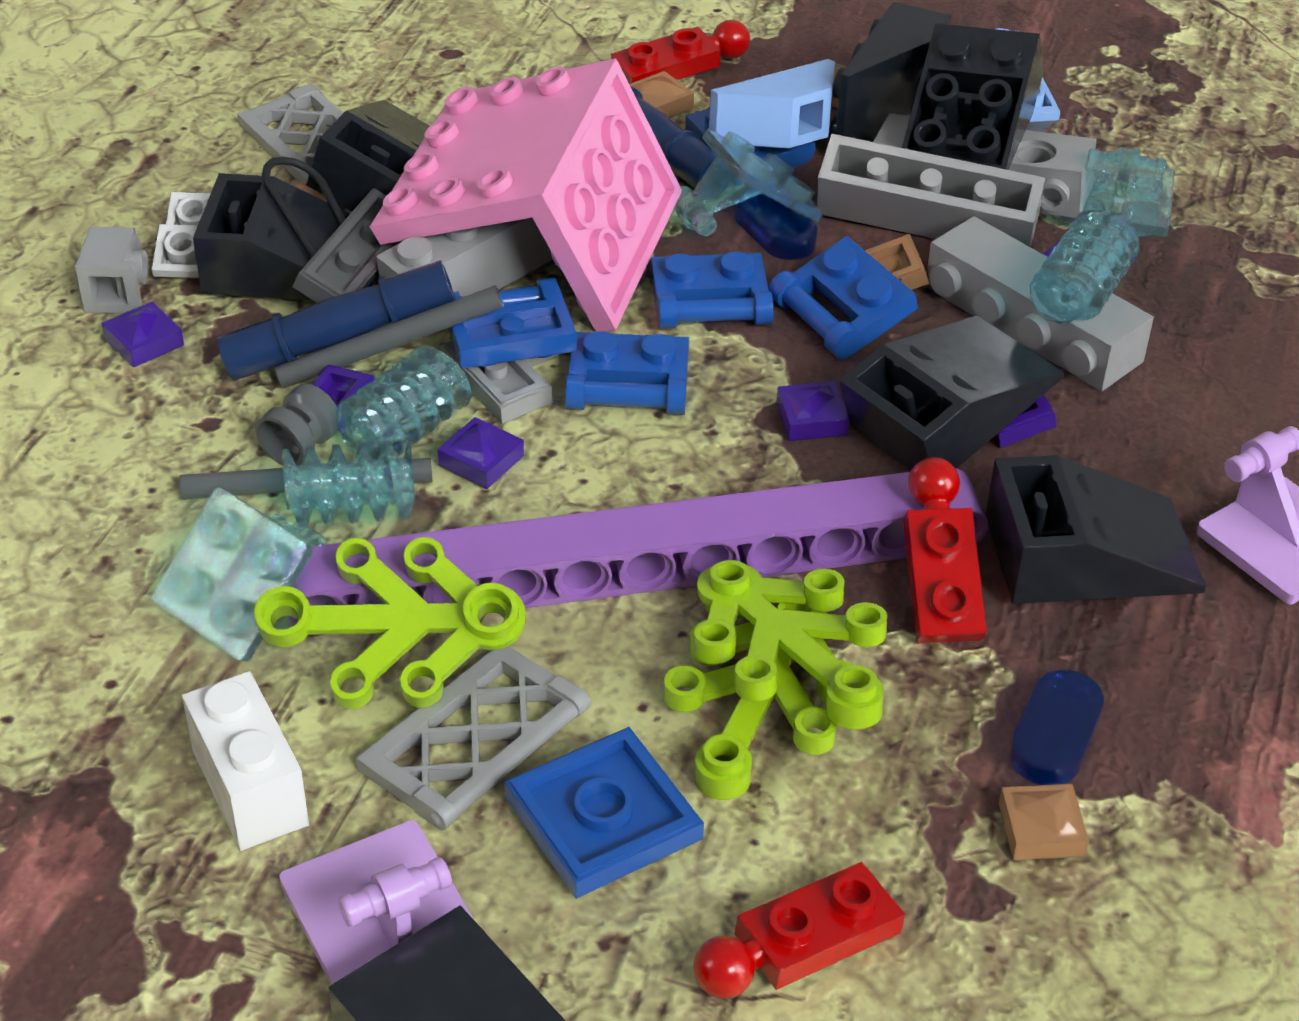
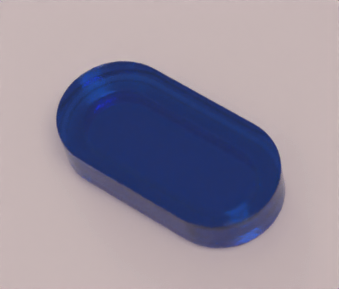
M754 185L741 190L736 195L734 212L736 222L770 255L785 260H798L808 257L815 251L818 232L817 225L779 189L767 185Z
M1071 670L1052 671L1038 680L1015 731L1011 749L1012 764L1021 776L1039 785L1065 784L1076 777L1098 726L1104 704L1103 692L1094 680L1082 673Z

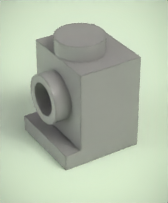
M90 226L75 265L84 313L124 314L143 306L139 284L145 285L147 282L149 263L146 251H140L141 242L136 236L135 228Z

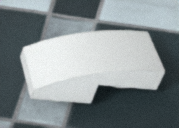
M171 192L166 224H159L152 265L154 277L199 278L193 236L211 193Z

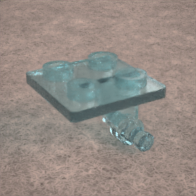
M707 128L702 138L717 156L693 192L689 187L681 186L682 192L676 203V214L688 229L696 230L703 237L712 235L717 228V222L713 218V213L761 193L817 223L824 214L811 200L815 192L804 182L792 176L794 169L785 161L772 153H768L763 159L754 154V146L738 134L728 131L725 137L709 128Z
M1118 147L1117 152L1098 151V149H1089L1086 170L1094 171V185L1080 218L1060 216V220L1074 223L1083 228L1102 227L1128 231L1137 236H1167L1170 227L1175 171L1166 168V159H1152L1147 156H1140V150Z
M218 487L214 489L153 594V601L235 659L248 662L263 639L259 633L254 616V609L258 599L271 588L277 586L293 587L313 554V546L325 545V538L303 522L292 524L288 523L279 514H274L270 517L264 515L231 492Z

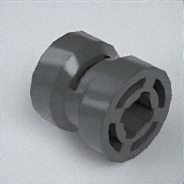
M300 384L284 397L282 407H273L257 420L255 425L256 438L262 449L278 464L286 467H297L313 454L315 444H323L339 431L342 423L341 415L336 404L327 393L314 385Z

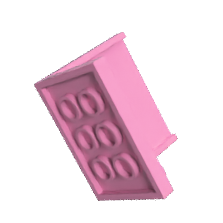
M617 59L569 69L557 66L537 76L523 79L512 76L502 79L495 85L477 89L466 86L452 92L445 99L443 109L433 125L426 130L425 138L414 156L405 164L404 172L393 190L384 198L383 206L370 225V229L380 245L403 241L410 237H426L533 218L551 250L555 264L561 268L575 293L579 307L585 311L595 331L607 332L616 330L682 192Z

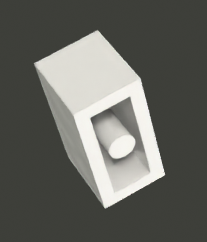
M251 671L183 694L182 699L193 753L240 852L309 826L301 768Z

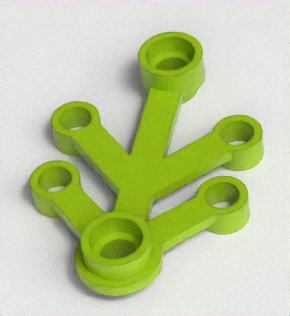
M430 537L416 538L406 546L404 550L406 572L412 580L418 583L434 582L454 603L428 604L377 558L376 550L371 542L363 538H351L344 541L336 551L335 557L340 576L348 583L364 584L385 604L310 605L308 599L300 590L291 586H277L263 593L254 609V616L260 635L267 643L276 647L295 646L301 643L308 635L384 633L354 661L340 664L331 674L330 686L333 697L340 706L347 709H358L365 706L373 697V682L428 633L454 632L426 661H414L408 664L401 673L400 683L403 697L410 705L417 708H427L436 704L443 694V681L478 649L492 651L510 646L521 636L526 624L524 603L513 590L498 583H485L478 586L445 557L442 545ZM427 553L437 558L432 565L427 567L418 566L413 563V560L420 554ZM361 554L369 558L365 565L358 568L349 567L345 564L347 559L353 555ZM488 613H497L504 618V621L496 626H484L480 623V619ZM284 616H292L298 620L294 626L288 629L279 630L274 628L276 621ZM420 676L429 677L434 681V685L424 692L414 691L410 688V683ZM356 677L364 681L363 687L357 692L346 693L340 689L341 684L348 678Z
M725 560L707 568L700 574L697 581V592L709 616L706 621L698 624L694 630L695 655L699 660L708 664L728 662L736 653L735 621L746 618L754 625L748 656L739 660L735 665V690L741 698L758 702L767 700L776 693L777 665L775 663L780 647L827 688L826 711L829 719L834 724L846 729L860 730L869 728L880 721L883 715L884 688L876 674L865 666L843 665L813 638L850 641L852 644L860 647L877 646L885 640L887 632V613L881 606L863 602L851 606L847 610L846 615L777 609L770 603L803 604L819 612H830L840 608L844 602V578L839 572L831 569H816L809 572L805 576L804 581L763 578L751 566L736 560Z
M771 602L777 609L828 614V612L812 610L803 604ZM699 622L690 631V656L694 661L702 665H718L702 662L695 655L694 630L701 623ZM751 622L734 626L736 631V652L749 649L754 625ZM813 638L833 655L823 638ZM780 647L775 663L777 665L776 693L771 698L758 702L740 698L723 733L709 738L696 753L695 784L703 794L710 798L731 800L741 796L748 790L752 772V756L748 748L773 698H775L794 729L793 741L799 750L811 755H820L830 751L835 744L837 725L829 719L826 709L813 706L790 668L793 659ZM839 660L845 666L853 665L847 661ZM736 664L704 674L699 669L686 665L670 669L664 678V701L666 705L678 712H692L700 708L706 701L736 693ZM817 680V695L827 704V688ZM679 687H688V688H691L692 690H689V691H681V690H678L677 688H679ZM816 728L823 732L811 733L807 729Z

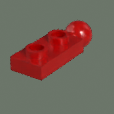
M725 20L716 26L711 36H707L699 27L684 28L674 32L672 35L650 42L635 43L628 49L612 53L611 59H617L629 84L663 71L679 80L720 67V56L726 59H736L742 56L749 47L750 34L746 26L741 22Z
M938 457L925 458L912 468L908 477V489L912 498L919 505L923 506L924 510H907L903 518L916 644L982 641L987 634L973 512L972 508H950V503L959 492L960 478L956 468L949 461Z
M860 862L737 915L735 937L727 935L715 936L705 941L699 947L693 961L694 977L701 989L707 994L716 998L728 999L742 994L751 984L755 970L760 969L775 990L900 934L905 913L863 862Z

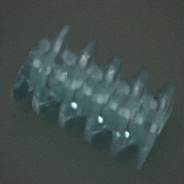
M1088 210L1079 213L1076 220L1071 223L1068 231L1061 237L1059 244L1054 247L1041 269L1033 277L1030 284V298L1036 310L1046 320L1059 324L1069 323L1074 320H1091L1099 315L1113 291L1118 287L1122 277L1126 275L1130 265L1134 263L1139 254V238L1133 227L1123 218L1108 212Z
M420 346L409 353L407 358H403L392 365L390 370H386L375 377L373 382L358 389L356 394L340 402L336 411L340 436L349 450L363 462L385 461V456L396 458L404 453L406 445L416 444L421 440L423 433L427 434L438 427L439 421L451 418L454 415L455 409L466 407L472 398L471 385L463 370L447 354L433 347Z
M410 439L408 440L403 458L398 457L391 441H383L379 457L376 460H373L365 442L358 443L353 461L349 462L339 444L332 445L327 463H321L314 446H307L302 465L295 464L288 448L282 449L286 506L288 511H292L300 528L309 525L313 509L317 508L326 526L333 525L338 508L342 506L351 524H356L360 521L364 505H369L377 522L384 521L389 503L395 504L402 520H409L415 502Z

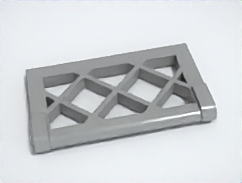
M308 84L289 91V95L237 114L239 125L273 158L281 156L295 158L312 166L319 138L324 134L327 125L331 126L343 112L329 101L318 88ZM314 107L317 111H307V109ZM272 121L281 122L278 129H270L266 124ZM292 123L316 125L313 132L289 130ZM286 143L306 145L303 153L294 152ZM282 165L298 182L308 180L309 174L294 166Z
M511 647L492 650L443 689L442 697L436 704L427 708H418L356 757L357 770L413 808L415 813L439 830H445L458 819L461 813L572 719L588 709L591 701L583 689L560 675H554ZM502 673L519 683V686L485 688ZM548 701L555 705L538 721H528L527 702ZM520 703L521 722L479 725L478 705ZM471 706V725L437 727L460 707ZM515 739L490 761L480 762L479 741ZM472 742V762L430 765V745ZM422 745V766L399 767L393 762L412 746ZM466 780L446 798L430 788V782Z

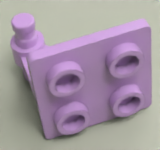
M1293 426L1282 429L1278 434L1270 431L1261 433L1245 442L1241 447L1239 455H1235L1225 461L1224 469L1227 476L1234 482H1241L1236 501L1201 520L1197 528V535L1283 602L1290 605L1299 601V486L1283 476L1281 467L1286 464L1289 453L1299 450V430Z
M413 820L284 870L279 875L281 888L331 985L459 905L472 917L452 882L446 862L441 857H437L419 824Z

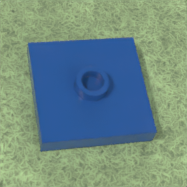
M630 727L504 781L506 800L575 899L703 840L704 822Z

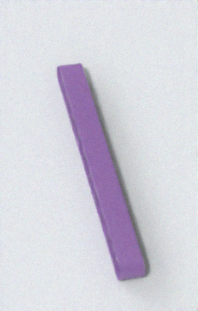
M956 468L960 478V488L956 498L950 503V508H972L977 544L986 535L988 519L968 476L964 471ZM910 472L367 540L373 544L377 558L428 604L454 602L434 582L418 583L408 576L404 563V550L412 540L419 537H430L437 540L444 549L445 557L478 586L485 583L502 584L513 590L521 598L525 608L697 586L698 578L704 570L725 560L740 561L756 569L762 577L816 569L907 558L903 518L907 510H924V508L912 498L908 489ZM342 543L300 549L290 555L284 564L285 586H291L303 592L310 605L385 604L364 584H351L342 579L338 572L335 557L336 551ZM427 553L420 554L413 560V563L418 566L427 567L432 565L437 558ZM357 554L348 558L345 564L349 567L358 568L365 565L369 558ZM288 616L291 625L294 626L298 620L295 617Z

